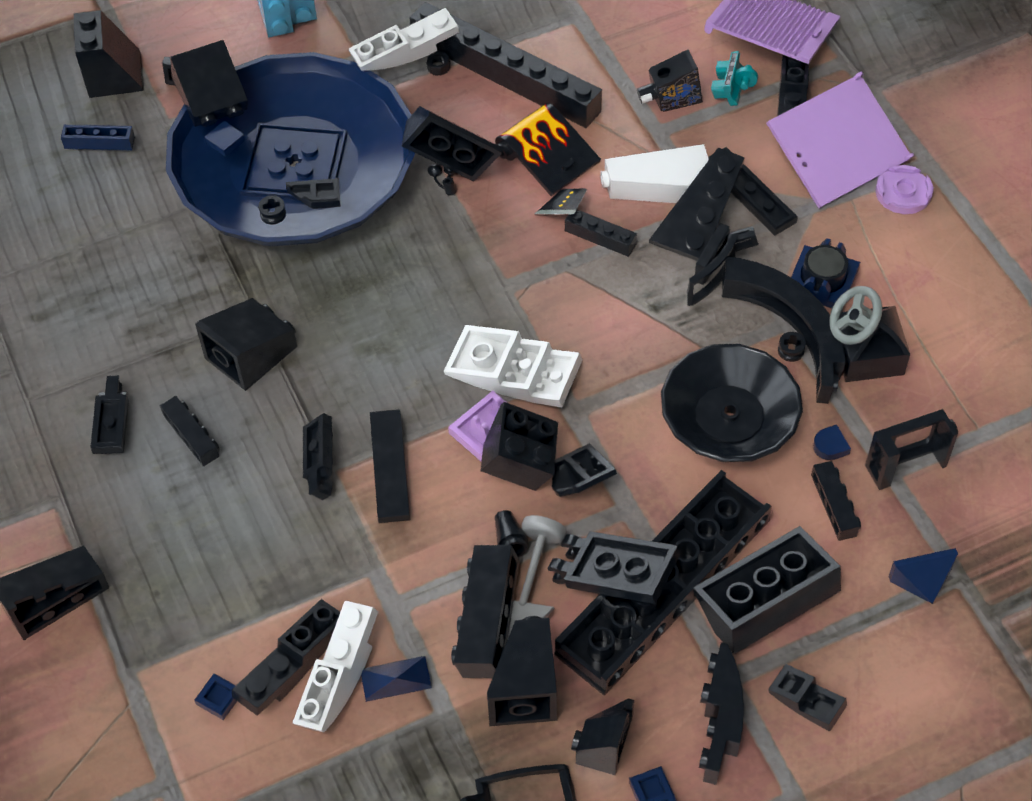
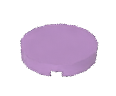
M897 165L888 168L886 172L880 174L875 192L878 201L890 211L900 214H914L925 209L930 203L934 187L931 179L927 175L925 177L921 174L920 169L908 165Z

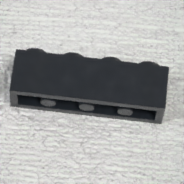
M474 545L472 558L468 559V584L462 590L463 612L462 616H459L457 619L458 641L457 645L453 646L451 653L452 663L463 678H493L505 648L520 563L512 545Z

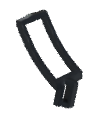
M752 226L729 233L727 235L728 241L720 254L708 266L689 278L687 306H693L700 302L720 285L724 265L705 287L693 295L694 285L711 275L722 265L727 257H736L737 251L759 245Z
M554 764L519 768L475 779L477 794L466 796L460 799V801H491L488 784L517 777L559 773L565 801H576L568 765Z

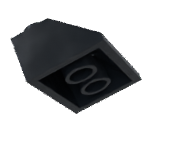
M421 106L406 121L401 145L472 181H475L503 153V148Z

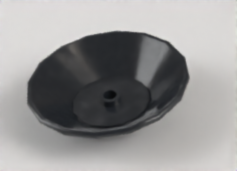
M712 344L688 353L670 369L661 390L662 415L675 438L696 454L721 462H752L777 452L796 433L803 413L800 387L788 368L767 352L742 344Z

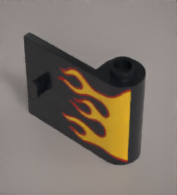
M550 103L544 104L495 139L496 145L503 148V153L500 157L509 161L517 157L550 196L557 193L601 160L563 115Z

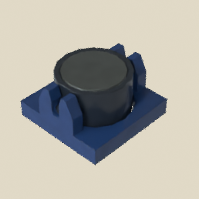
M827 238L819 246L810 247L804 245L791 278L808 289L823 306L833 308L837 299L844 292L851 289L860 262L847 258L846 248L843 243L839 242L836 247L831 246V239Z

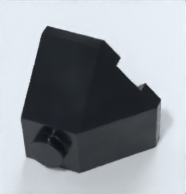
M628 698L586 719L583 730H576L571 750L576 751L577 765L612 775L616 774L634 714L635 700Z

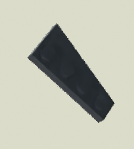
M717 148L651 236L649 243L698 261L718 227L745 157Z

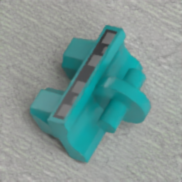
M739 51L731 52L729 60L717 61L718 79L725 80H714L711 85L714 98H727L730 106L738 105L741 89L746 90L749 87H753L758 81V73L752 69V66L745 65L744 67L739 62Z

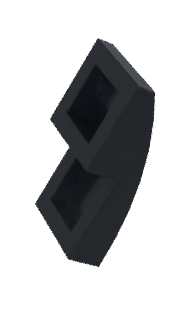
M787 664L784 665L768 689L769 693L784 705L828 731L832 730L847 706L846 698L816 685L815 677Z

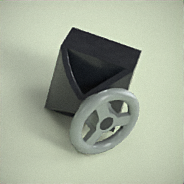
M856 286L844 292L832 308L830 329L833 336L843 343L846 362L843 369L845 382L905 375L910 351L896 307H882V302L877 292L867 286ZM865 296L871 300L873 308L869 309L863 305ZM854 297L853 305L849 311L841 312L844 305Z

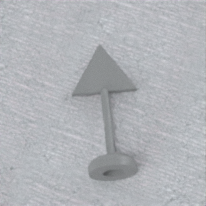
M535 515L526 516L523 519V532L527 537L535 540L536 544L520 600L513 601L508 637L515 620H522L528 616L546 618L555 609L551 606L527 603L544 543H560L567 532L561 523L553 519Z

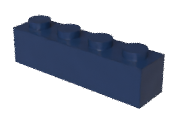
M64 124L61 140L64 149L133 150L135 136L132 126Z

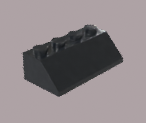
M799 526L693 587V592L714 633L723 643L728 644L733 654H736L840 592L841 566Z

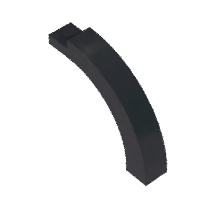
M727 257L722 273V297L739 299L762 306L783 318L798 333L803 335L815 366L816 403L828 404L832 392H837L838 381L841 378L846 363L843 343L839 342L831 332L829 312L808 289L788 275L758 262Z

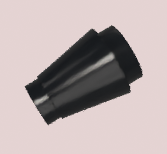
M503 510L498 512L494 517L497 545H512L517 557L522 556L527 551L528 538L511 511Z

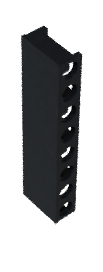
M720 470L652 540L653 542L677 545L680 556L656 604L599 594L555 639L554 656L605 696L694 602L696 596L693 592V587L723 571L770 521L772 506L768 503L765 505L760 503L727 479L726 473Z

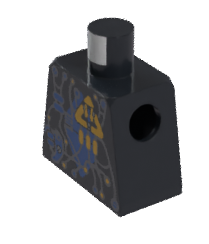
M689 49L650 67L648 71L651 83L637 88L641 104L655 99L660 111L663 112L703 102L698 67Z

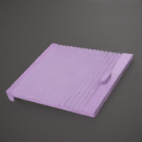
M723 0L706 20L704 31L710 34L714 28L809 64L838 23L840 16L831 12L826 13L825 10L821 12L820 9L812 8L805 3H797L796 0Z
M862 71L853 78L766 123L818 208L875 179L881 173L886 172L888 168L901 165L915 156L913 153H909L862 78L864 75Z

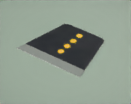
M562 189L535 214H575L587 189Z

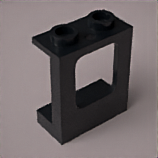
M941 409L874 432L865 466L878 489L882 490L891 486L898 464L930 453L934 454L942 469L946 468L958 436L957 426L952 419L948 418L945 411ZM932 426L930 435L926 439L900 448L896 447L895 441L897 437Z

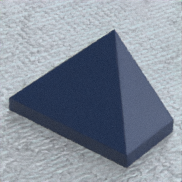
M954 548L893 561L888 576L891 583L933 604L953 568L958 552Z
M425 656L367 667L363 669L361 674L366 702L432 688Z

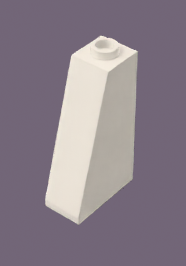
M704 144L605 159V171L600 172L601 184L603 188L608 189L610 199L677 203L709 159Z

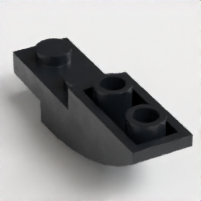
M783 54L777 116L807 101L809 64Z
M319 600L278 638L277 648L232 689V698L257 716L274 699L280 702L312 668L316 659H319L328 648L340 611L324 600Z
M723 642L720 644L718 654L711 653L707 672L713 674L711 684L704 683L700 703L706 704L704 716L710 718L706 737L712 738L710 749L703 747L699 768L705 769L703 782L717 785L723 754L735 757L738 755L744 716L740 674L728 644Z

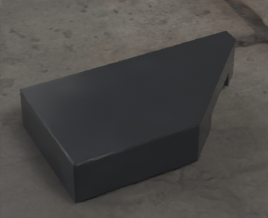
M339 178L286 182L287 192L311 209L341 207Z

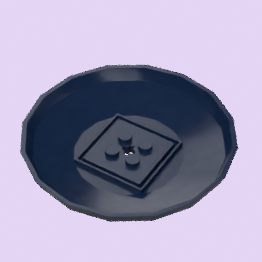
M316 52L265 55L235 66L248 100L247 110H244L242 115L235 118L226 116L218 119L211 126L203 127L199 125L195 127L185 105H183L167 133L166 172L183 205L224 235L265 246L319 243L361 226L395 196L415 155L414 152L401 146L406 121L412 114L395 87L371 70L361 71L354 61ZM223 121H226L242 132L245 137V141L226 157L207 145L204 139L208 133ZM294 161H298L295 166H290ZM339 178L341 207L311 209L287 192L286 182ZM270 195L280 197L285 204L286 217L282 222L275 225L264 223L261 220L258 208L259 202L264 197ZM275 208L270 209V212L275 211Z

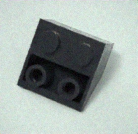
M503 402L483 444L480 471L536 491L554 476L558 422Z

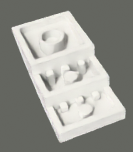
M465 325L444 369V373L462 382L491 392L494 391L497 394L562 408L581 365L582 358L580 353L553 350L549 342L522 339L519 331Z

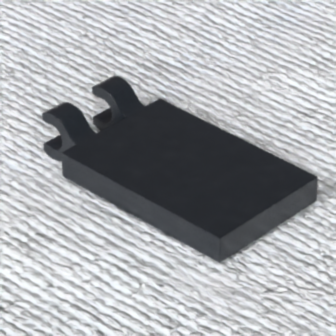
M592 531L589 532L586 538L566 534L561 546L569 548L565 556L574 561L568 562L560 558H553L547 569L548 571L555 572L552 578L553 582L565 584L570 589L656 604L680 556L677 545Z

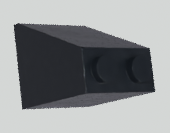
M101 10L74 13L75 54L89 98L143 91L139 48Z
M224 40L170 57L173 81L195 127L199 125L203 127L211 126L220 118L226 116L235 118L242 115L244 110H247L248 100Z
M253 298L195 323L205 359L245 391L297 347L296 331L293 325L287 320L282 321L268 305H261Z
M528 616L522 620H515L487 691L489 727L557 721V688L549 618Z

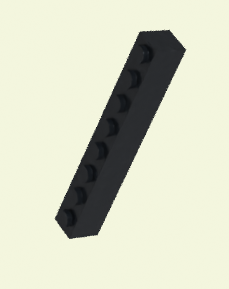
M424 2L410 16V25L441 9ZM451 15L458 25L459 33L436 44L437 51H444L448 54L450 60L540 106L546 103L552 104L564 118L584 128H587L601 113V88Z

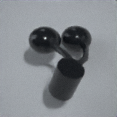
M437 163L431 164L427 170L428 174L434 177L435 182L445 190L447 195L455 194L456 187L453 178L450 176L456 173L444 167V172L448 176L442 181L443 185H441L436 177L441 175L442 167Z

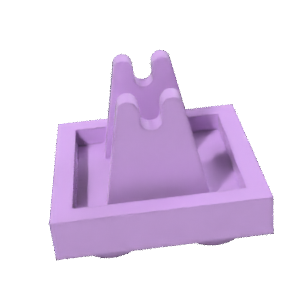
M494 391L490 392L448 427L449 434L480 461L482 460L483 444L500 405L506 402Z

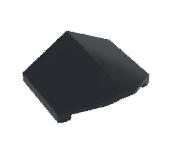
M587 444L555 460L552 489L559 497L579 493L616 475L617 472L591 444Z

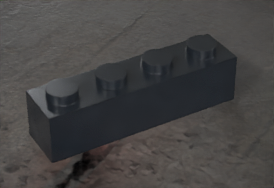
M578 209L575 214H568L565 219V232L629 257L636 246L637 233Z
M174 396L160 405L165 419L202 466L219 457L217 450L219 445L214 438L210 439L208 437L207 429L198 424L199 420L194 413L190 414L184 400L180 401L177 396Z
M832 461L813 465L811 477L838 541L857 537L861 528V522L859 517H856L854 514L852 501L848 500L845 484H842L839 479L840 473L838 468L834 467Z

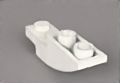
M444 8L402 30L397 25H394L349 48V52L361 71L387 69L413 62L436 52V44L459 33V28L450 13Z
M344 601L324 659H316L293 724L325 732L339 715L359 681L372 650V646L367 642L378 614L374 607Z

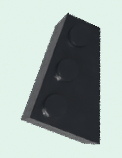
M83 545L0 577V604L22 639L26 640L110 587L103 572Z

